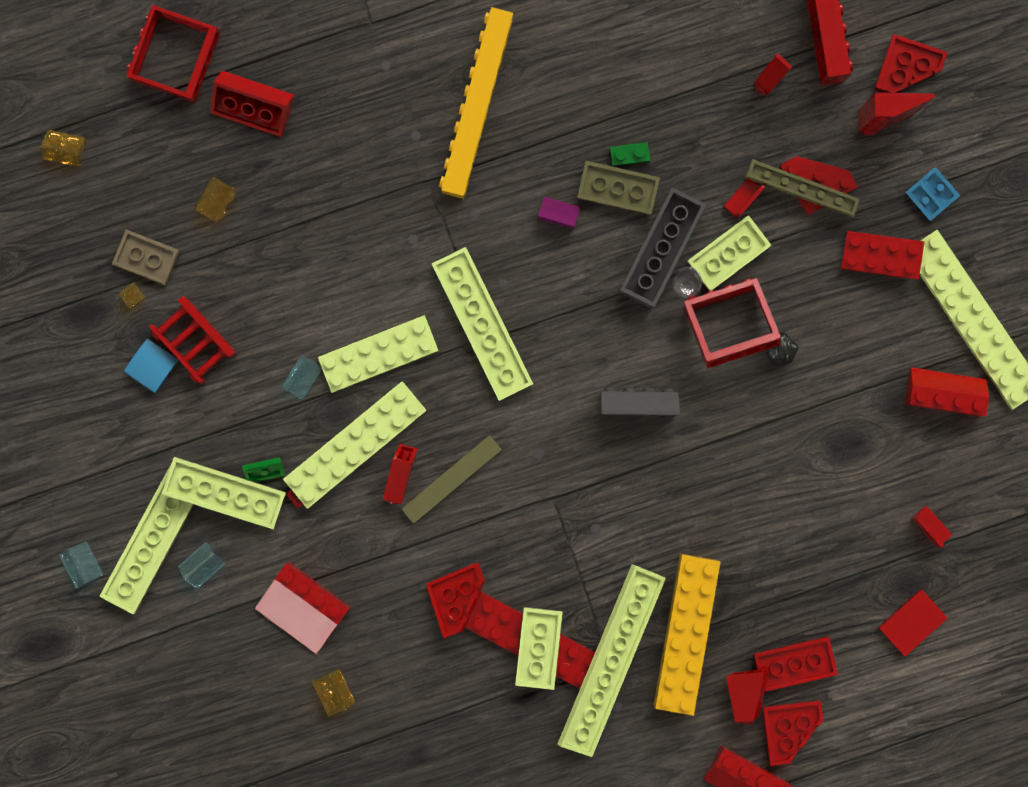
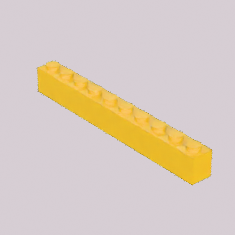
M491 7L490 13L486 12L484 19L486 28L485 31L481 30L479 42L482 43L480 49H476L474 60H477L476 65L471 67L469 78H472L471 83L466 85L464 96L467 98L465 104L461 103L459 114L462 116L460 122L457 121L454 128V133H457L456 138L451 140L449 151H452L451 156L446 158L444 169L447 171L445 177L442 176L439 183L443 194L462 199L465 197L513 21L512 12Z

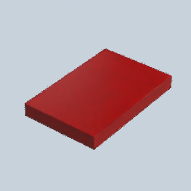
M919 589L878 628L898 651L906 657L938 628L947 617L926 593Z

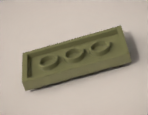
M585 161L577 199L651 216L660 177Z

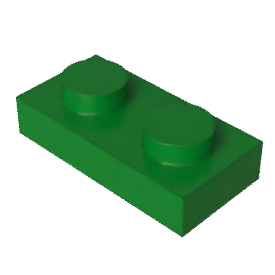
M648 142L610 147L612 167L650 162Z
M280 457L243 465V473L246 480L252 482L285 476V469Z

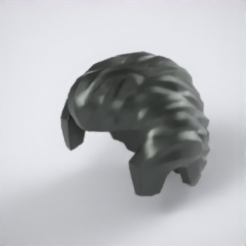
M782 332L780 333V346L766 350L768 359L776 366L790 364L798 350L797 343L790 341L789 336Z

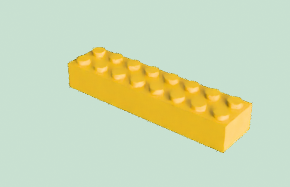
M680 554L653 705L655 709L694 716L720 568V561L685 554Z

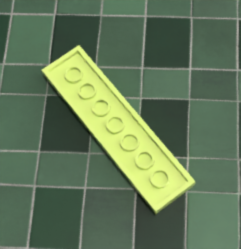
M462 248L432 263L498 400L500 401L533 385L467 248Z
M402 381L283 480L306 508L309 509L427 410Z
M170 467L99 596L133 615L139 608L194 504L162 494Z

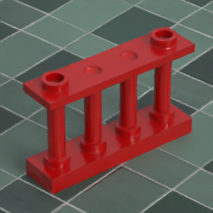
M182 296L177 300L181 305L176 313L159 328L153 324L149 326L152 330L151 335L157 341L161 340L189 370V377L196 384L198 382L205 384L206 380L202 376L221 358L227 356L233 358L238 353L187 297ZM190 314L194 318L192 320L193 323L170 342L164 333L184 315ZM203 328L206 332L205 338L183 356L177 350V347L197 329ZM215 342L219 346L218 352L196 371L189 362L207 345Z

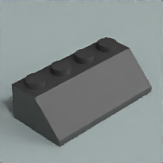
M604 388V391L600 392V415L678 416L680 415L678 392H673V389H662V392H654L653 388H643V392H635V388H624V392H616V388Z

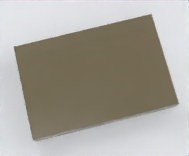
M126 229L112 265L166 286L180 250Z

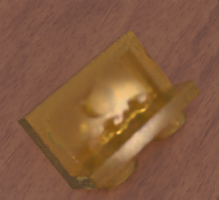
M48 130L40 146L42 157L49 161L79 167L81 164L80 155L86 144V139L80 136Z
M212 176L194 210L215 222H218L219 219L222 220L226 214L225 208L227 204L231 203L235 197V188Z
M336 669L312 681L328 717L355 704L353 695L340 669Z

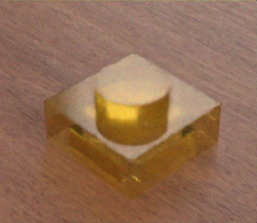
M135 282L118 293L129 309L134 308L146 299V296Z

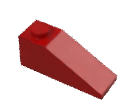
M777 54L753 83L757 92L768 96L781 83L792 66L782 56Z

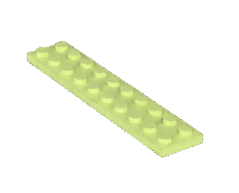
M936 230L921 240L925 241L920 276L1009 408L1013 410L1028 400V363L939 231Z
M631 565L558 741L560 747L590 757L593 756L661 592L665 577L636 565Z

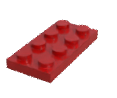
M847 231L841 269L919 280L925 241Z
M828 636L753 653L757 670L769 668L765 692L838 675Z

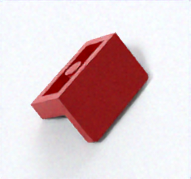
M747 179L723 207L738 219L765 186L762 185L760 187L754 181Z
M924 506L911 518L938 548H943L945 546L943 543L952 536L951 532L928 506Z

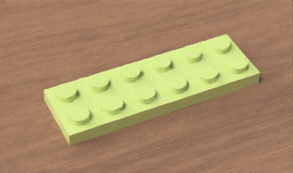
M424 315L319 356L318 359L331 393H334L436 353L439 350Z
M177 457L173 458L162 491L163 495L270 529H274L286 493Z

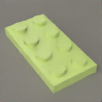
M748 215L690 258L687 263L706 288L712 291L772 245Z
M524 607L515 686L554 690L562 611Z

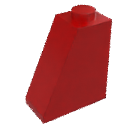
M399 444L392 459L383 500H387L391 504H402L418 448Z
M769 668L734 672L726 676L735 723L742 722V725L752 724L759 717L769 676Z

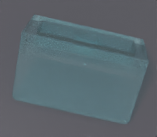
M301 355L281 387L303 400L321 373L322 367Z
M86 541L59 554L76 589L103 576Z
M205 542L182 562L178 569L184 580L195 589H198L222 568L225 562Z

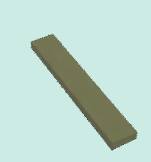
M754 159L751 160L745 176L746 179L851 218L854 217L860 202L859 198Z
M489 435L402 508L403 512L414 524L502 449Z

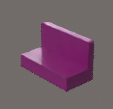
M544 197L537 219L574 229L580 207Z

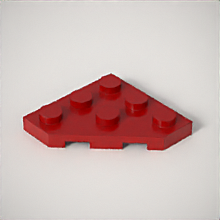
M893 34L874 89L884 93H897L940 72L948 52Z
M799 156L779 166L783 171L845 194L858 187L849 170ZM797 198L807 216L822 208V206Z
M474 563L426 583L442 636L445 639L463 632L485 583L479 563Z
M820 700L762 707L769 765H784L792 762L800 748L806 744L814 730L823 722Z

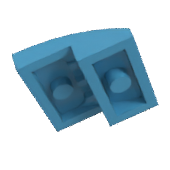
M936 167L906 191L907 195L930 221L960 197V194Z
M147 338L127 365L124 373L156 394L167 380V376L179 363V359Z

